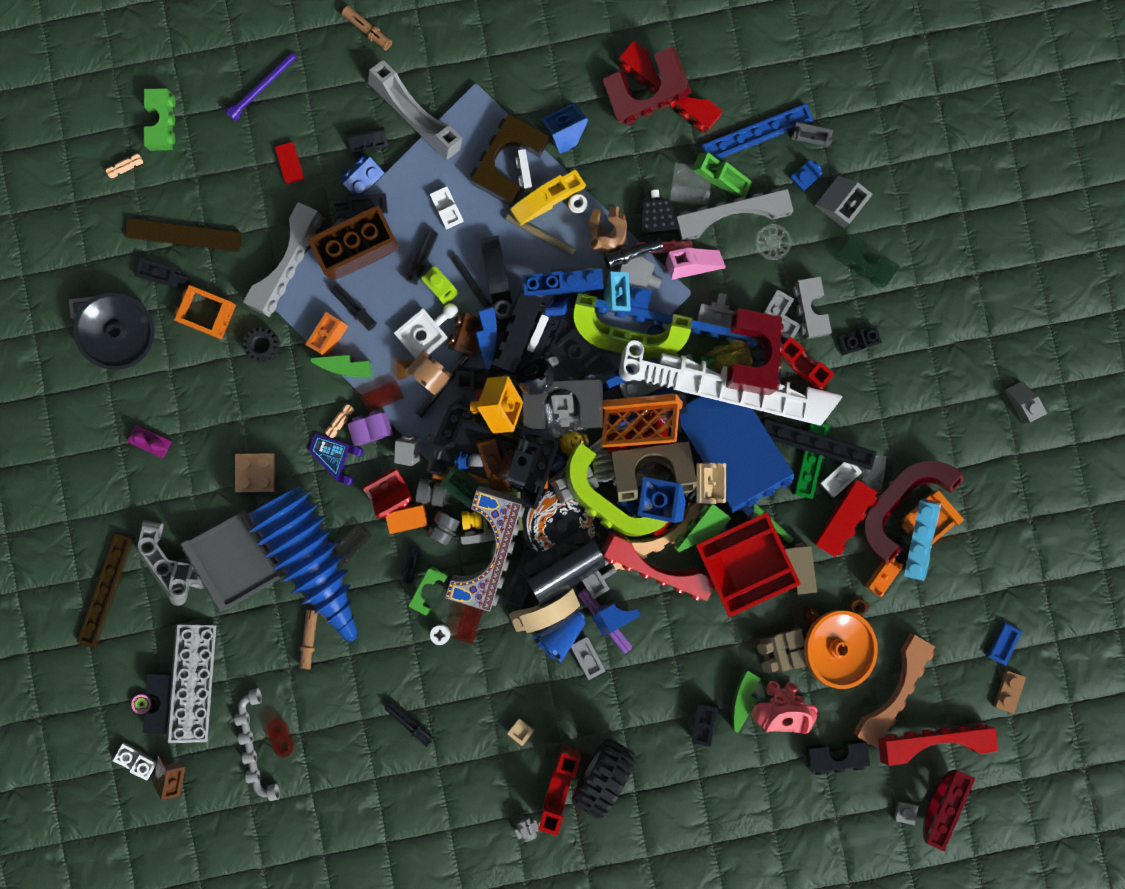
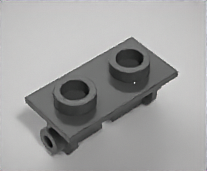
M796 122L791 139L828 147L831 145L834 129Z

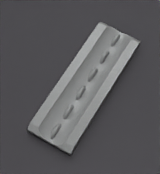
M176 625L167 743L208 741L216 625Z

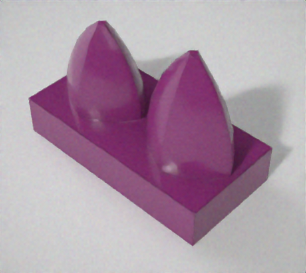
M135 425L127 441L160 458L165 457L172 443L171 440L139 425Z

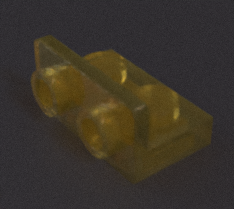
M741 340L731 341L729 345L713 348V351L707 352L709 358L716 360L713 366L717 369L715 372L720 375L723 366H726L727 369L733 364L753 366L749 345Z

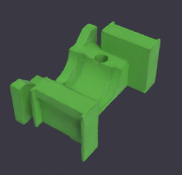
M433 566L431 569L429 568L409 607L427 615L431 607L424 604L426 599L422 595L423 586L425 584L433 585L437 580L446 582L449 575Z

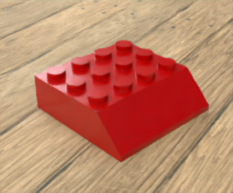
M763 512L696 544L728 617L801 585L768 512Z

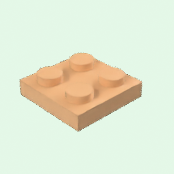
M235 454V492H275V454Z

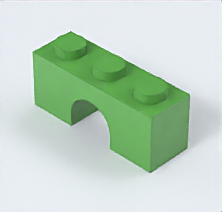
M144 89V108L149 113L159 114V121L156 125L144 127V146L150 151L173 150V144H175V134L173 133V126L175 125V116L173 114L175 97L168 89Z

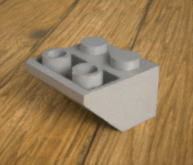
M838 175L815 206L845 229L873 194L858 182Z

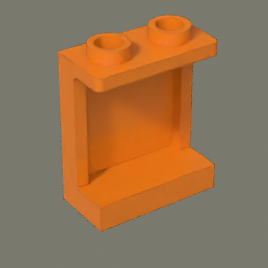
M939 490L932 491L924 498L942 503L932 544L954 525H959L964 521L963 517ZM919 504L899 520L903 524L901 528L908 535H913Z

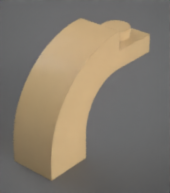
M568 589L542 606L537 605L532 608L513 611L509 614V617L516 632L526 630L527 633L559 622L573 613L580 604L574 590Z

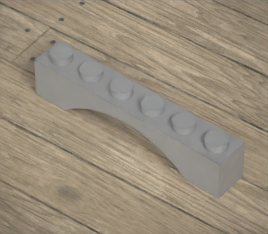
M384 60L369 70L368 84L445 160H448L460 151L462 137L450 125L442 123L429 115L413 99L397 73Z
M782 188L772 190L770 194L757 193L752 196L753 198L746 200L745 197L735 199L733 203L721 202L713 208L704 206L698 208L697 212H681L676 217L680 241L699 238L712 223L731 214L754 213L771 220L790 216L793 213V207L788 189L782 190Z
M299 202L297 203L289 217L290 240L284 258L269 276L252 285L243 301L248 307L268 317L275 311L279 298L285 293L289 280L293 278L297 265L303 260L304 253L310 245L307 239L314 236L317 229L322 225L323 217L317 210Z

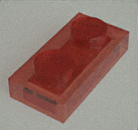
M396 380L360 395L368 413L404 399Z
M464 605L454 639L473 644L483 609Z

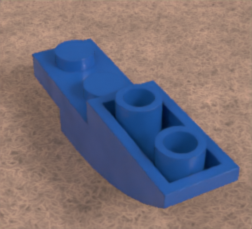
M602 268L523 275L524 295L571 294L604 289Z

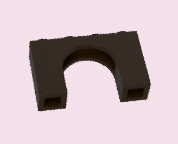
M508 114L506 119L503 118L501 120L498 134L492 136L489 142L490 148L487 152H483L480 157L481 163L478 168L475 167L470 178H472L473 186L512 207L521 192V186L502 176L497 171L495 161L498 154L507 147L517 146L526 149V151L540 158L549 142V136Z

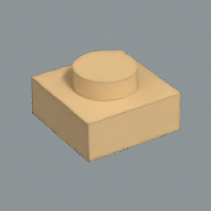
M519 718L507 734L523 746L534 732V729Z

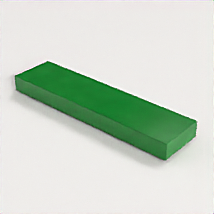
M809 423L808 431L827 437L830 425L825 423L821 425ZM803 450L793 495L813 499L823 456Z

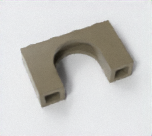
M676 442L668 445L659 444L653 447H638L631 450L621 449L612 452L618 502L638 500L636 474L643 466L652 463L662 464L669 468L673 473L674 481L682 483L684 493L697 492V480L689 442Z
M805 542L794 543V547L790 548L783 545L801 585L794 587V593L798 595L816 593L817 587L811 546H806Z

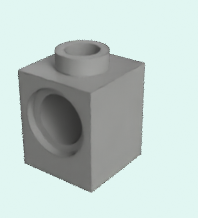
M403 435L396 440L394 463L413 466L419 462L421 439L414 438L413 435Z

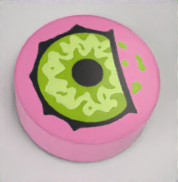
M139 694L133 698L131 706L134 712L144 714L151 710L153 701L149 695Z

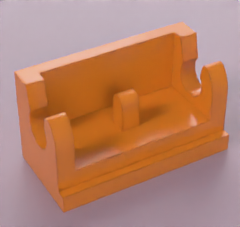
M325 312L305 345L323 356L329 357L348 326Z
M422 503L406 505L402 508L398 507L386 517L390 534L428 526L425 505Z
M895 558L888 566L881 562L864 587L879 598H882L884 592L904 565L896 562Z

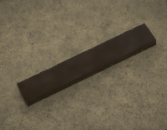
M128 219L125 237L128 239L240 252L242 233Z
M114 532L76 642L93 648L97 647L132 548L134 537Z

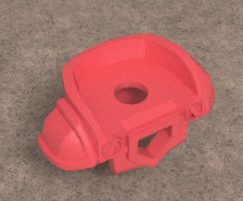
M770 681L766 687V692L774 696V698H771L769 703L756 704L751 715L753 720L766 733L769 731H793L806 734L812 729L818 710L814 705H805L803 698L796 695L798 686L795 683L788 682L784 689H782L777 682Z

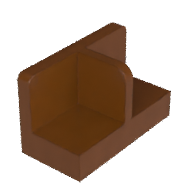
M163 755L158 756L153 782L161 800L180 796L185 772L183 762L167 765Z

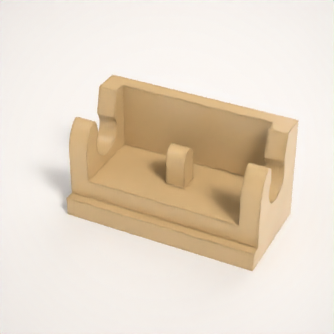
M697 463V503H725L726 463Z

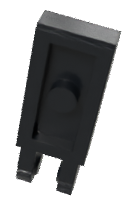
M386 193L353 196L333 201L334 206L348 205L349 209L347 211L335 212V218H352L377 205L380 206L383 214H388Z

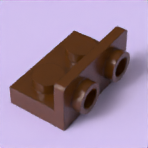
M459 313L454 321V331L448 339V349L475 357L478 343L474 330L481 329L479 317L468 313Z

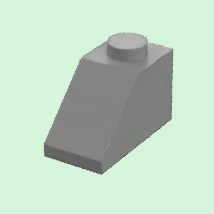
M1023 381L1004 390L1022 424L1032 422L1047 414L1039 397Z

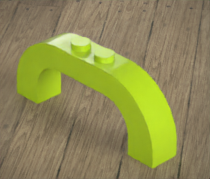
M578 293L574 308L576 328L584 339L599 348L622 353L628 343L635 340L641 342L644 347L643 358L659 359L662 353L673 355L678 352L689 338L692 318L673 314L670 327L665 332L658 335H648L602 323L595 313L597 297ZM629 349L631 354L637 355L634 349Z
M582 443L575 447L566 464V483L573 498L585 508V512L591 517L596 516L601 520L600 523L604 527L612 528L627 536L650 534L659 530L667 523V521L647 517H630L594 491L588 483L587 470L597 454Z

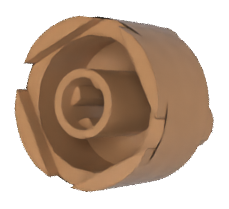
M424 350L406 370L433 395H436L452 376L450 372Z

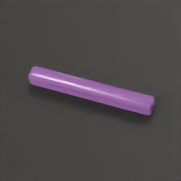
M585 588L579 592L578 596L591 613L596 615V609L601 606ZM619 629L608 634L622 653L625 654L631 650V644Z

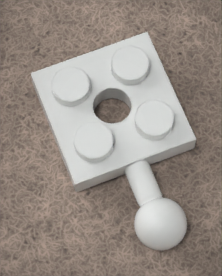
M452 303L445 305L443 313L435 320L422 309L394 334L415 359L423 350L431 354L449 339L439 328V325L447 320V318H455L458 314V308ZM418 331L426 332L425 340L419 341L416 339Z

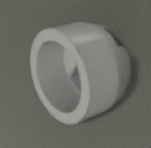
M474 453L470 455L468 466L483 467L480 454Z

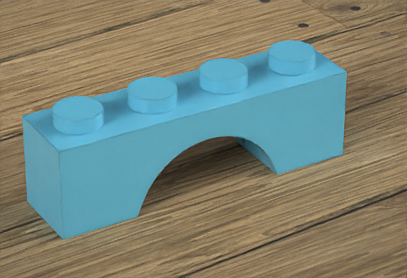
M923 498L919 502L904 573L905 577L922 581L926 578L941 502Z

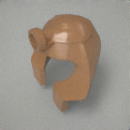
M613 206L609 209L608 221L615 226L611 232H606L599 224L602 209H593L588 221L592 235L589 246L600 255L604 256L605 252L618 251L619 248L625 245L627 221L624 213L619 215L618 206Z

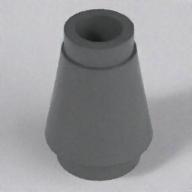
M499 300L493 306L495 316L499 319H506L512 313V306L506 300ZM502 309H506L505 314L500 313Z

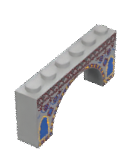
M482 486L477 488L471 509L482 514L491 524L496 538L495 555L492 561L478 573L468 576L453 575L446 599L489 612L492 605H497L499 595L496 594L497 588L501 589L504 577H501L503 570L507 571L510 560L506 558L508 553L512 554L515 542H512L513 535L517 536L520 524H517L518 517L522 518L526 507L522 506L524 499Z

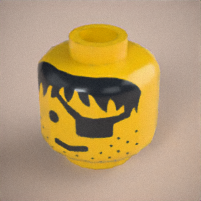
M578 429L563 433L561 439H559L560 449L567 456L571 455L578 444L582 443L585 446L589 444L587 435Z

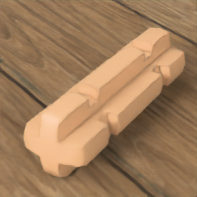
M136 153L130 159L126 158L115 163L114 167L111 165L105 170L110 178L118 176V173L122 174L134 168V165L142 164L143 160Z
M345 404L342 412L337 414L331 422V426H328L325 430V434L334 438L338 433L337 430L341 429L348 416H351L354 412V408L349 404Z

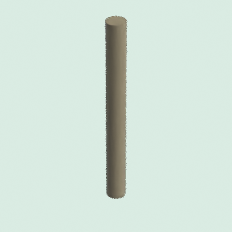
M509 213L505 219L573 256L576 250L528 223L520 226L515 217Z

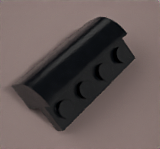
M582 528L518 567V571L527 583L529 591L538 605L542 606L605 567V560L596 542Z

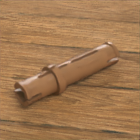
M349 5L343 9L341 15L365 33L370 41L376 42L385 51L390 48L392 40L381 33L377 26L374 27Z
M306 610L302 646L299 648L301 655L298 668L311 669L312 654L315 652L313 646L318 613L314 614V610Z

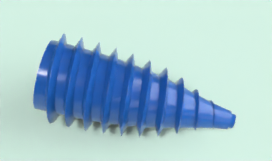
M299 486L249 513L248 516L254 526L248 533L258 532L262 538L256 546L266 545L269 551L264 558L274 557L277 564L273 570L282 569L286 573L281 582L291 581L295 585L291 594L300 592L305 597L302 604L310 603L316 608L314 614L320 613L327 620V623H330L341 637L349 643L358 638V631L353 619L354 615H352L350 609L352 600H348L346 593L351 585L343 584L342 579L348 570L339 569L338 563L344 555H334L333 549L338 542H329L327 539V535L333 528L323 529L320 523L326 515L316 516L314 509L320 502L310 503L307 497L312 490L303 491L302 487Z

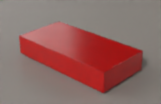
M294 142L275 147L285 183L290 184L304 180V174Z

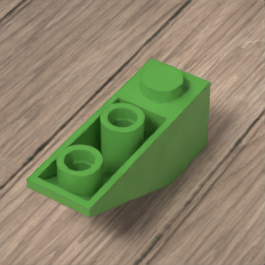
M705 503L700 508L698 517L688 523L687 531L677 537L674 542V548L680 552L719 534L731 517L714 504Z

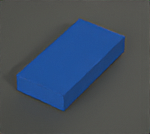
M575 293L554 295L545 309L546 316L565 315L575 297Z
M1003 622L987 657L1006 666L1023 631Z

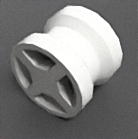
M443 624L435 626L430 633L432 642L437 645L445 644L451 635L449 628Z

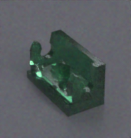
M455 464L442 478L440 483L443 488L468 508L472 507L477 488L479 486L484 487L466 471L459 470Z

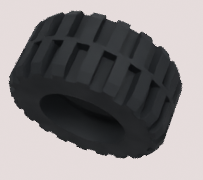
M611 738L605 739L589 761L574 790L571 799L573 805L596 819L604 818L618 799L632 773L636 762L635 753Z

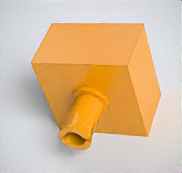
M509 376L487 378L479 401H471L470 411L473 414L481 413L492 433L514 432L523 401Z

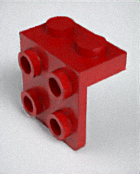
M397 468L388 471L363 486V490L373 504L377 518L387 517L393 510L406 506L411 500L408 486Z

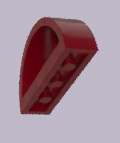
M954 769L941 779L931 796L924 817L923 838L926 844L945 852L976 778Z

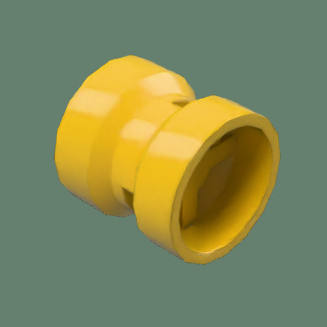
M462 511L463 530H470L471 527L483 529L482 514L477 511L472 513Z

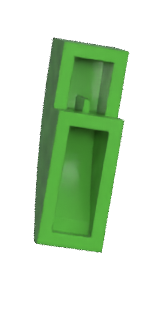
M709 152L700 153L692 168V171L700 177L740 198L746 197L752 184L751 180L729 163L720 162Z
M350 355L311 358L313 364L338 375L352 378H373V368L370 361L353 362V358Z
M744 669L739 679L732 703V729L737 733L758 700L752 693L761 678L747 669Z

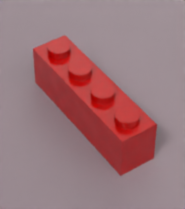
M854 479L813 544L835 558L837 555H841L846 547L844 544L847 539H851L854 536L856 525L865 519L867 515L865 511L869 506H873L877 500L876 494L878 492L859 480Z

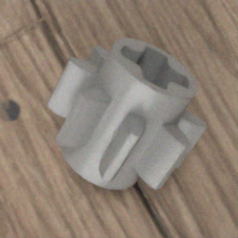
M527 817L516 823L518 826L515 828L517 839L522 838L524 842H528L537 837L536 832L539 830L536 820L531 822L530 817Z

